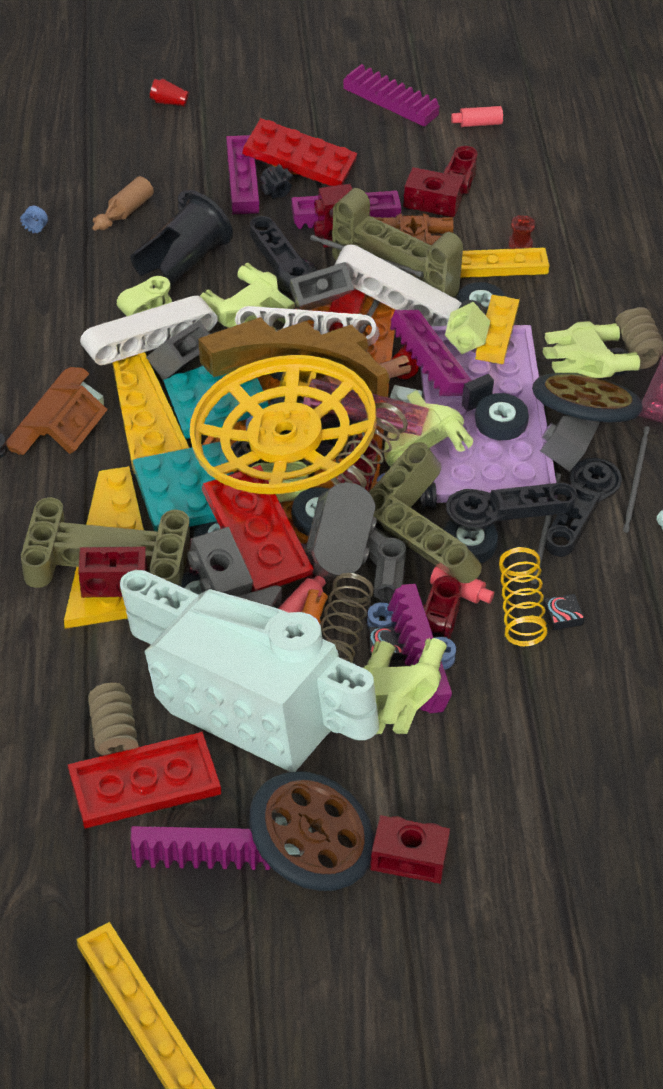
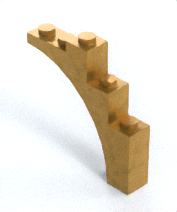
M259 317L198 338L200 363L213 377L231 373L242 366L271 357L287 355L315 356L340 363L354 371L365 381L372 392L373 398L377 401L388 397L389 374L367 352L369 345L366 336L360 333L353 325L321 335L307 321L275 331L272 326H269Z

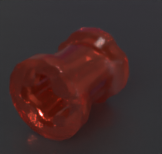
M519 215L512 219L511 228L513 232L509 238L511 249L532 248L533 239L531 234L535 227L533 218Z

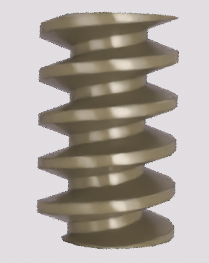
M644 307L625 310L616 317V324L620 329V334L628 353L636 352L640 358V369L652 367L658 362L659 357L663 355L662 337L658 332L655 321L651 317L650 311Z
M105 683L91 690L88 702L94 746L98 754L104 756L137 748L138 741L136 740L137 733L134 728L135 720L132 717L131 697L125 693L124 686L120 683Z

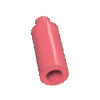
M501 106L461 108L460 113L451 114L452 124L460 123L461 127L502 125L503 110Z
M436 566L432 572L430 584L433 585L434 581L439 577L450 575ZM478 579L470 583L460 582V597L476 604L480 600L491 603L494 592L486 589L485 582Z
M316 576L314 579H305L278 609L288 613L302 612L308 590H319L317 597H320L323 592L322 588L326 585L325 579L321 576Z

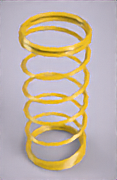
M525 547L513 548L503 553L499 560L502 573V597L504 599L503 610L505 612L504 623L506 625L505 637L512 644L531 646L541 642L547 636V623L541 618L545 614V609L540 605L544 599L542 592L539 591L543 584L541 579L538 578L541 574L540 557L532 549ZM517 552L530 553L537 560L536 564L524 561L512 564L508 568L504 567L503 562L510 554ZM519 564L534 565L533 568L522 572L509 570ZM538 569L536 576L530 575ZM504 576L510 579L506 583H504ZM523 577H531L530 579H525V580H519V579H518V578H523ZM536 579L539 582L537 589L523 588L512 591L507 587L512 581L528 582ZM505 589L511 592L507 597L505 596ZM521 591H532L527 593H519ZM537 592L541 596L538 603L522 602L515 605L508 600L514 594L531 595ZM506 602L513 606L508 611L506 609ZM526 604H533L531 606H521ZM539 606L542 609L540 616L529 615L515 618L509 614L514 608L527 609ZM507 616H509L511 619H514L509 624L507 622ZM522 622H533L542 626V629L534 633H520L511 627ZM509 630L524 636L536 635L543 631L540 637L530 641H518L508 634Z

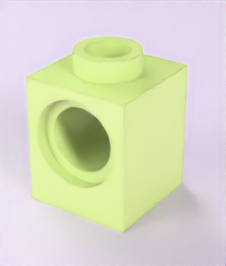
M472 302L450 313L445 336L461 354H464L485 344L490 320Z

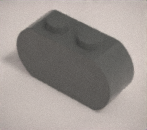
M349 482L340 483L318 497L305 553L314 569L313 574L321 576L325 580L334 581L336 576H340L342 573H354L367 560L369 554V547H366L368 535L372 534L376 525V517H373L375 503L369 492L360 485Z

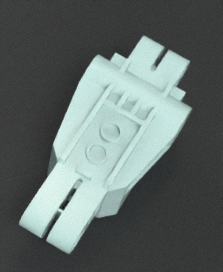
M143 570L128 572L121 578L120 588L130 630L136 638L151 644L145 650L154 694L172 715L289 772H296L330 731L341 733L355 740H367L377 734L379 720L372 674L364 668L339 658L335 644L322 639L321 626L312 615L302 612L288 613L281 609L212 589L198 595Z

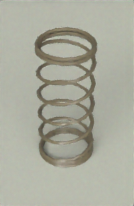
M380 402L376 403L375 406L376 409L386 408L395 412L403 421V428L397 429L393 424L378 418L376 415L377 425L385 431L397 434V437L395 439L386 437L375 428L374 433L381 436L388 443L389 449H379L370 442L369 447L373 448L380 455L381 460L375 462L363 454L360 458L371 466L372 472H362L354 465L347 469L356 476L361 484L360 486L363 488L367 485L364 475L373 476L375 474L373 464H381L383 462L381 452H390L392 450L389 440L397 441L400 439L399 433H403L408 425L405 415L397 407L389 403ZM357 434L353 435V441H350L345 445L344 453H340L336 457V463H340L339 459L341 458V456L345 455V457H347V454L352 453L347 452V447L350 444L353 443L354 447L356 448V443L361 442L355 440ZM343 473L340 474L347 482L353 483V482H351L350 480H348V479L343 475ZM336 477L331 479V481L335 485L341 483L336 479Z
M342 573L334 579L333 591L329 595V604L325 608V617L320 622L322 634L328 639L326 641L335 644L336 649L348 656V658L341 659L349 660L350 663H353L355 651L352 647L359 643V637L356 633L363 629V624L360 620L367 616L365 606L371 603L374 588L371 582L359 574ZM342 578L358 579L368 586L370 593L368 594L363 589L355 586L337 588L336 584ZM344 588L356 589L363 592L366 597H348L339 590ZM333 594H335V596H336L339 600H334V601H332V596H333ZM343 602L352 607L362 608L364 615L357 618L348 613L337 612L332 604ZM329 607H331V609L335 613L327 615ZM339 615L344 619L358 621L360 628L357 631H352L343 626H335L330 622L329 617ZM327 620L331 626L323 629L324 622ZM335 628L346 634H354L356 642L349 645L340 640L330 639L325 634V631ZM345 647H349L352 651V654Z

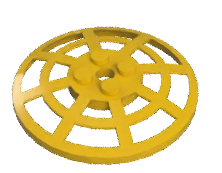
M276 356L242 366L212 385L194 409L190 421V439L193 452L199 464L210 476L219 482L237 490L251 493H292L312 488L333 479L347 470L361 457L374 436L377 424L376 406L372 392L365 381L344 365L315 356ZM287 371L286 386L267 389L251 397L240 386L249 380L263 375ZM300 371H310L325 374L343 383L330 395L316 388L299 386ZM351 390H354L364 403L368 420L350 425L348 414L340 401ZM230 392L240 403L228 415L222 428L204 424L212 408L227 393ZM285 396V401L282 403L273 404L264 409L258 405L264 401ZM298 396L316 399L322 403L315 409H312L305 404L297 403ZM333 410L339 418L340 427L322 429L320 419ZM247 411L253 416L247 431L233 429L236 422ZM285 430L291 431V432L288 433V434L280 435V434L282 433V431H285ZM366 432L360 444L350 455L339 464L332 461L343 450L348 436ZM202 435L220 438L222 452L228 461L227 463L215 467L209 464L203 453ZM338 438L333 449L325 457L315 451L322 440ZM230 440L249 442L252 451L237 458L231 449ZM303 458L312 463L311 466L286 472L288 463L296 462ZM260 459L274 463L272 473L259 471L248 467V465ZM319 469L325 470V472L307 479L283 483V480L302 477ZM239 470L251 477L270 481L269 484L251 483L235 479L226 474Z

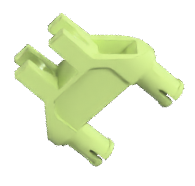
M245 263V266L242 265L240 267L238 278L250 285L233 297L224 300L215 295L211 290H206V293L203 292L200 295L217 315V321L228 328L236 326V314L241 308L246 306L282 309L295 308V303L278 291L277 277L270 272L263 273L249 263ZM249 316L245 322L254 320L257 316ZM284 318L277 319L284 324L286 323Z
M590 321L577 322L568 330L545 333V340L548 344L559 343L554 347H543V354L546 359L566 358L561 362H552V369L555 373H579L593 378L611 377L615 372L638 371L640 367V358L636 352L613 354L603 343L619 340L620 329L616 323L594 325Z
M415 390L407 395L414 410L405 416L408 422L407 428L403 433H399L400 439L397 441L389 440L392 450L384 452V458L391 467L410 445L422 442L430 448L447 437L452 441L455 449L462 452L465 451V448L461 441L470 448L473 444V438L463 427L464 419L457 410L444 405L426 403L419 392ZM384 409V417L397 429H402L403 421L392 410ZM388 432L387 437L395 439L397 434ZM385 441L384 450L389 449V445Z
M430 638L426 639L419 662L415 665L403 667H389L392 655L395 652V647L385 641L375 642L369 662L363 668L369 671L374 678L379 720L377 734H382L386 724H394L393 731L396 734L408 733L416 711L434 695L441 680L439 667L444 651L447 648L443 641L432 638V640Z

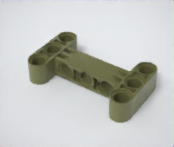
M353 188L334 204L332 242L344 246L356 245L377 257L409 267L415 271L423 272L422 277L412 273L408 274L453 298L458 295L463 244L457 235L445 232L437 241L429 245L369 216L370 200L367 194L359 188ZM332 247L333 257L337 261L341 250Z
M53 497L43 498L34 507L21 552L24 581L30 587L41 588L51 582L56 565L79 567L80 547H146L147 572L181 587L187 552L190 546L189 517L181 510L167 511L160 519L158 532L65 523L64 509L61 501Z

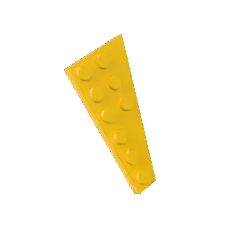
M129 466L99 471L86 525L144 530ZM76 567L64 617L65 629L127 619L123 597L81 598L79 567Z

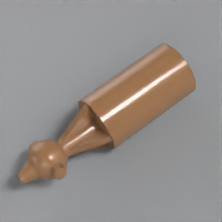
M136 177L109 200L105 214H99L93 218L94 226L92 229L94 231L106 230L109 226H112V221L126 219L153 196L154 190L151 183L144 177Z

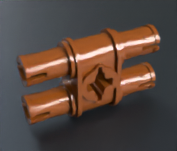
M399 213L396 217H373L429 245H432L441 237L431 234L453 233V217L435 218L429 217L426 213H423V216H402V213Z

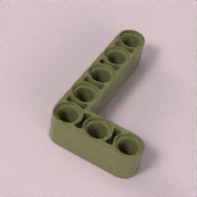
M414 443L403 452L370 490L369 494L375 503L373 517H376V523L379 527L403 541L405 545L461 583H470L478 578L481 573L482 567L478 559L464 543L411 508L438 477L442 468L440 461L425 443Z

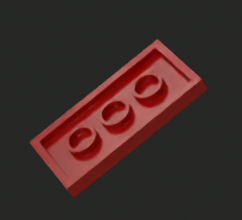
M262 118L246 141L242 152L244 155L274 166L280 164L283 169L329 186L344 184L357 157V153L345 147L325 142L323 139L311 137L298 130L289 129Z
M261 465L252 467L253 469L263 471ZM242 472L228 475L251 483L269 484L268 480L254 478ZM216 479L203 483L202 492L220 528L229 527L253 580L252 592L275 585L282 586L312 575L314 569L276 494H259L237 490Z
M203 732L68 764V771L84 829L221 794V785Z

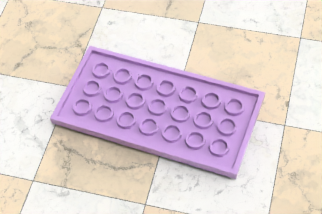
M514 325L504 364L476 360L477 348L461 354L445 336L447 326H431L471 380L489 374L494 379L493 394L506 393L516 396L527 406L529 414L525 432L519 437L511 440L491 439L482 434L476 427V408L466 411L462 406V396L440 397V389H434V381H428L429 374H423V366L420 367L424 401L429 404L444 405L457 410L464 419L463 427L473 438V444L470 448L461 441L465 448V451L462 452L455 449L449 437L429 448L442 466L440 474L433 481L436 484L437 503H446L452 494L463 489H477L491 493V490L556 483L553 460L540 452L545 442L541 437L547 429L544 404L535 397L532 390L533 383L539 377L531 325Z

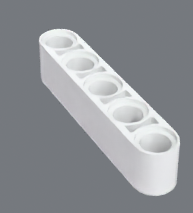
M356 245L344 246L335 265L346 263L355 289L394 310H419L430 326H447L450 313L459 309V306L462 304L457 299Z
M196 295L91 327L83 333L80 342L98 365H105L156 349L166 340L198 320L202 322L207 331H210L217 323V315L200 296Z
M246 306L241 308L235 317L236 325L244 323L249 316H257V318L261 317L269 326H272L276 319L284 318L286 323L283 328L306 320L314 321L313 328L318 330L321 335L328 333L330 326L335 322L342 323L343 327L353 325L357 330L360 326L368 324L372 326L371 333L366 336L368 345L374 344L379 337V329L375 321L370 316L362 314Z

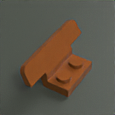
M70 367L65 369L7 439L6 446L11 452L24 455L40 435L49 434L69 454L75 452L108 410L81 385L89 373L84 368Z

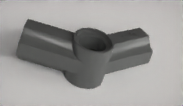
M375 526L372 534L368 535L366 547H369L368 558L377 565L374 597L380 599L382 603H390L395 589L403 585L406 571V546L403 541L397 538L387 537Z

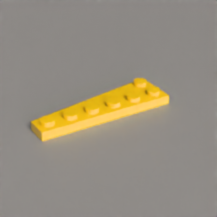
M145 352L112 362L134 474L133 459L189 448L153 368L146 358Z

